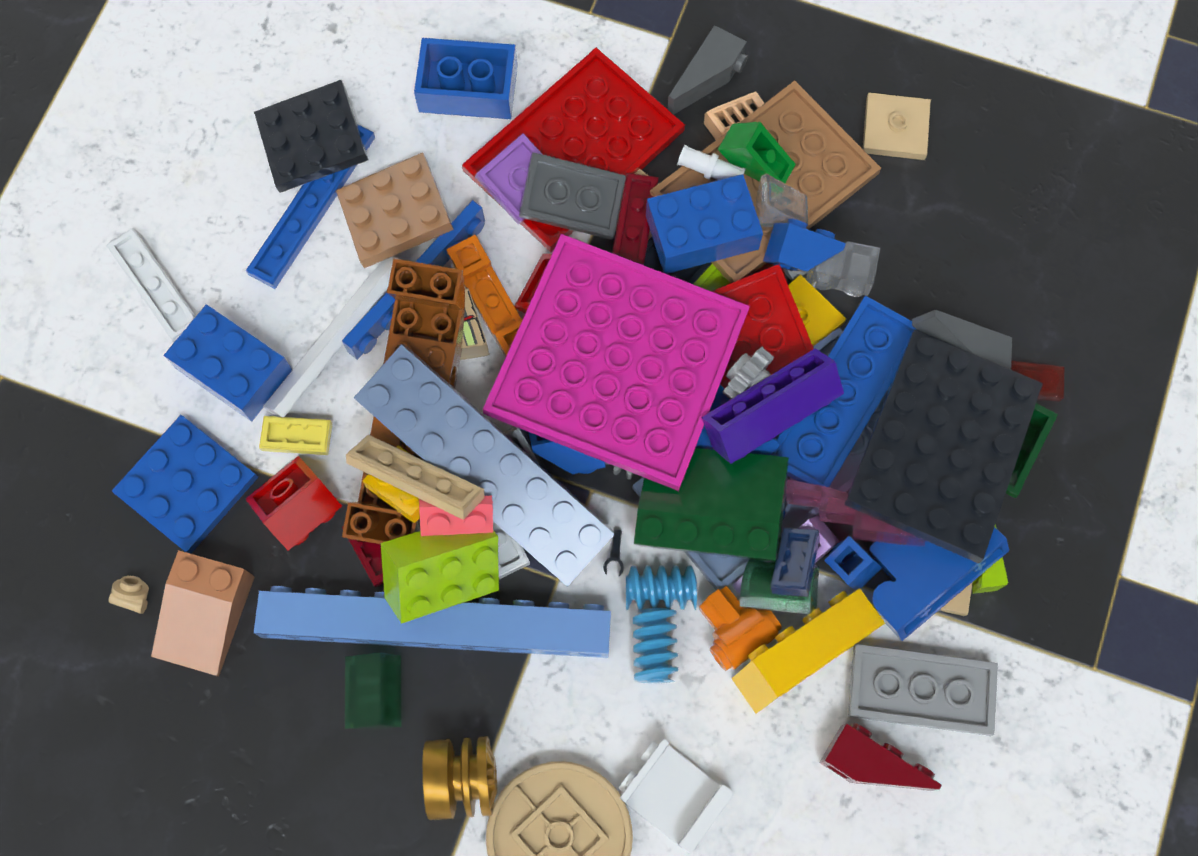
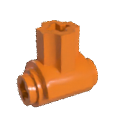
M727 586L717 589L699 606L700 612L715 629L712 633L715 640L709 651L725 671L730 668L736 669L749 659L748 655L761 645H767L773 641L782 629L780 622L769 608L765 606L762 609H755L751 605L744 608Z

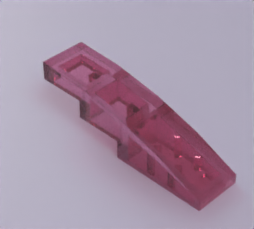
M787 480V504L818 507L820 521L854 525L853 539L909 546H925L926 540L844 505L848 495L846 492L821 485Z

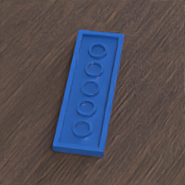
M865 295L828 357L836 362L844 394L827 406L807 416L801 422L780 433L776 440L781 445V449L772 456L789 457L787 476L824 497L891 385L909 338L914 329L917 330L912 326V321Z

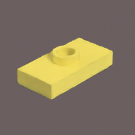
M264 416L259 448L261 451L328 455L332 422L331 420Z

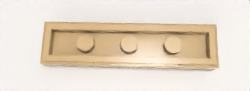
M370 435L363 438L346 454L347 464L463 520L484 499L483 488Z

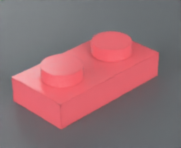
M492 495L484 496V499L464 520L419 499L421 536L493 533Z

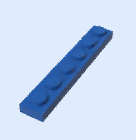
M472 200L451 223L454 230L440 235L415 262L444 267L451 260L446 249L473 235L477 236L482 231L485 224L483 208ZM388 293L374 305L342 340L347 352L357 360L362 354H368L375 347L377 338L385 330H390L395 299Z

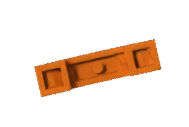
M473 235L446 250L455 269L463 270L465 288H469L475 307L506 357L523 318H520L491 266V261L476 235Z

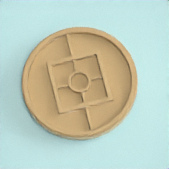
M564 761L539 764L517 775L497 797L493 805V815L489 816L487 823L488 856H630L633 842L630 815L625 802L620 799L621 795L616 788L593 769L581 764Z

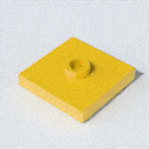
M801 274L788 285L813 346L845 323L846 318Z

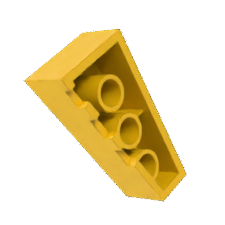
M860 588L850 595L845 590L828 601L831 608L823 613L819 608L815 609L802 619L805 624L798 630H795L793 626L788 627L775 637L778 642L776 645L769 649L766 644H763L748 655L751 662L731 679L755 714L885 624Z

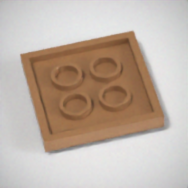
M423 152L336 190L359 261L364 269L454 230Z

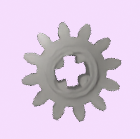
M763 347L757 350L752 357L747 353L742 355L726 375L731 381L723 390V394L731 400L769 377L771 374L766 368L774 357Z

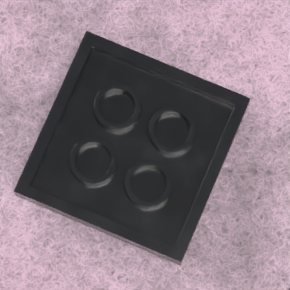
M342 80L254 111L274 184L279 193L369 160Z

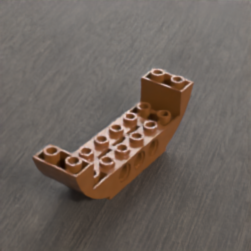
M393 258L387 293L395 299L384 363L401 344H405L455 389L462 353L461 346L465 313L463 270ZM373 417L370 436L394 447L400 446L411 455L423 460L376 417ZM363 472L362 480L368 475L367 473ZM362 481L358 502H348L342 537L381 544L420 531V518L413 523L367 489Z

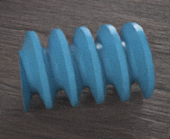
M632 565L629 574L626 575V610H629L632 600L636 601L639 610L644 608L646 600L650 601L652 608H657L660 600H663L667 609H671L674 600H677L680 609L685 610L688 600H691L696 610L697 579L693 567L688 565L684 575H681L679 567L674 565L670 575H667L665 567L660 565L656 575H653L651 567L646 565L642 575H639L637 567Z
M667 608L638 610L641 614L633 617V624L642 628L633 631V638L643 642L634 645L633 652L643 656L634 660V666L643 669V671L634 674V680L640 683L675 682L669 679L668 675L677 672L678 667L669 665L668 660L678 657V653L668 650V646L677 643V639L667 636V632L677 629V625L667 622V618L676 615L677 611Z

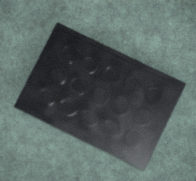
M914 329L844 505L979 564L984 559L1043 383Z

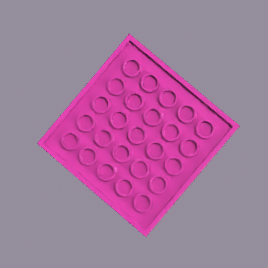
M561 234L486 400L483 414L678 491L704 426L702 417L710 411L750 306Z

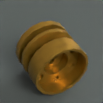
M488 736L478 738L477 754H473L471 739L464 738L461 755L455 756L450 739L425 742L423 750V791L425 810L429 820L454 819L457 801H463L466 815L474 817L475 804L478 799L482 816L493 815V805L497 794L496 760L492 753Z

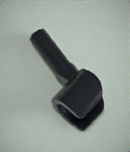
M614 530L610 558L603 565L606 575L607 566L612 561L620 564L619 576L624 571V564L620 560L622 530Z

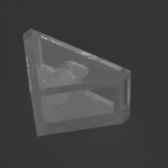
M768 174L762 175L756 196V213L761 227H773L774 223H787L788 219H795L808 224L807 195Z

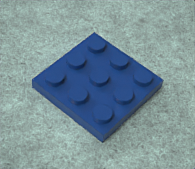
M180 415L115 486L112 492L182 550L192 554L257 480L258 476L184 416Z

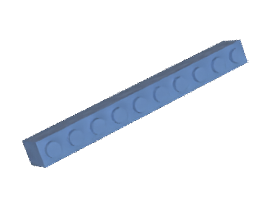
M271 586L270 591H259L254 634L261 638L608 658L611 611H604V606L598 604H585L583 609H569V604L563 602H550L548 607H534L535 602L528 600H515L513 605H499L500 600L480 598L479 603L464 602L401 624L385 600L384 592H375L374 597H361V592L353 590H341L340 595H326V590L319 588H306L305 593H292V588Z

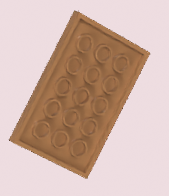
M793 81L740 122H761L796 165L782 190H776L743 174L763 231L759 250L711 262L730 283L752 275L766 264V262H763L774 223H787L788 219H795L807 223L806 229L809 230L875 178L881 170V167L796 81ZM727 132L701 152L710 156L713 153L719 155L718 159L728 162L718 150ZM682 166L651 189L650 194L656 197L718 180L712 177L710 180L706 179L704 174Z

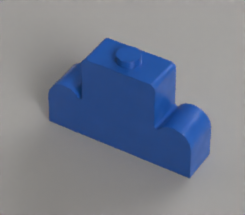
M889 525L884 535L870 546V551L875 561L894 582L887 581L877 586L872 596L873 605L885 624L903 641L1010 550L1007 538L994 527L984 559L978 564Z

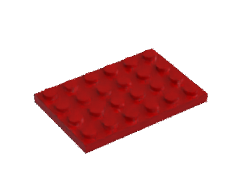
M596 47L464 162L462 169L464 173L494 199L475 178V175L524 133L543 155L626 176L627 173L635 174L639 169L642 170L684 132L685 124ZM528 219L520 223L550 252L555 249L561 234L569 236L574 232V230Z

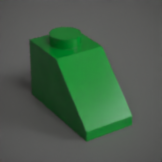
M761 122L732 124L718 148L730 164L745 168V175L776 190H782L796 165Z

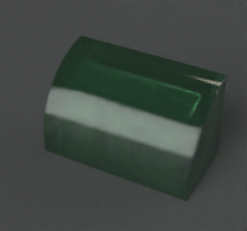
M749 559L742 578L739 606L809 615L817 608L819 566H814L808 597L773 594L771 590L776 562Z
M379 652L345 657V729L401 727V656Z

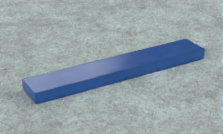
M358 125L365 150L367 151L375 139L374 132ZM357 165L302 185L246 269L249 276L274 289L277 288L337 197L336 190L344 186Z

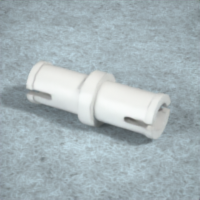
M684 145L677 165H682L704 174V178L709 180L711 177L722 180L744 174L745 168H740L718 159L719 155L713 153L710 156L687 145Z

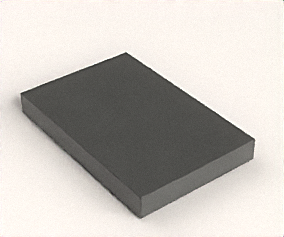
M532 152L518 217L612 240L615 235L626 176Z

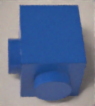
M850 536L839 542L824 560L854 590L861 589L882 569Z

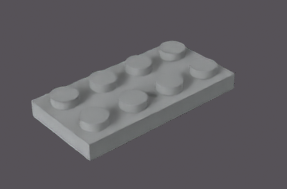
M856 644L853 648L848 717L993 736L995 732L998 663Z

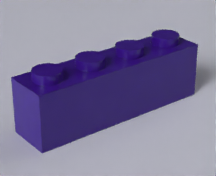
M815 348L703 416L702 420L712 448L732 464L843 395L844 391L836 362Z

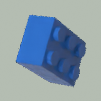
M422 38L414 89L419 113L511 119L518 67L516 45Z
M743 174L647 199L646 219L665 274L759 250L763 231Z
M207 304L163 355L176 370L251 422L292 371V368L283 356Z

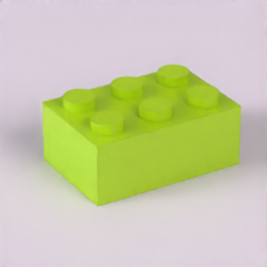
M494 530L493 533L421 536V531L381 543L384 597L401 624L499 591L498 535Z

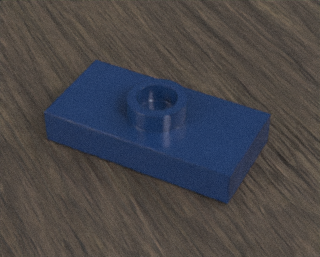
M783 528L771 583L773 594L809 596L820 540L818 530Z

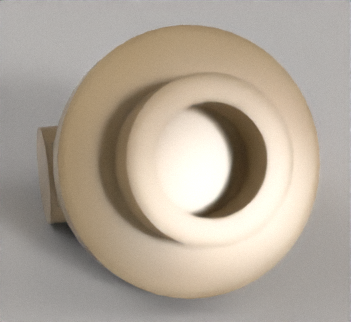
M124 576L112 584L109 603L143 614L148 605L146 599L149 587L139 577Z

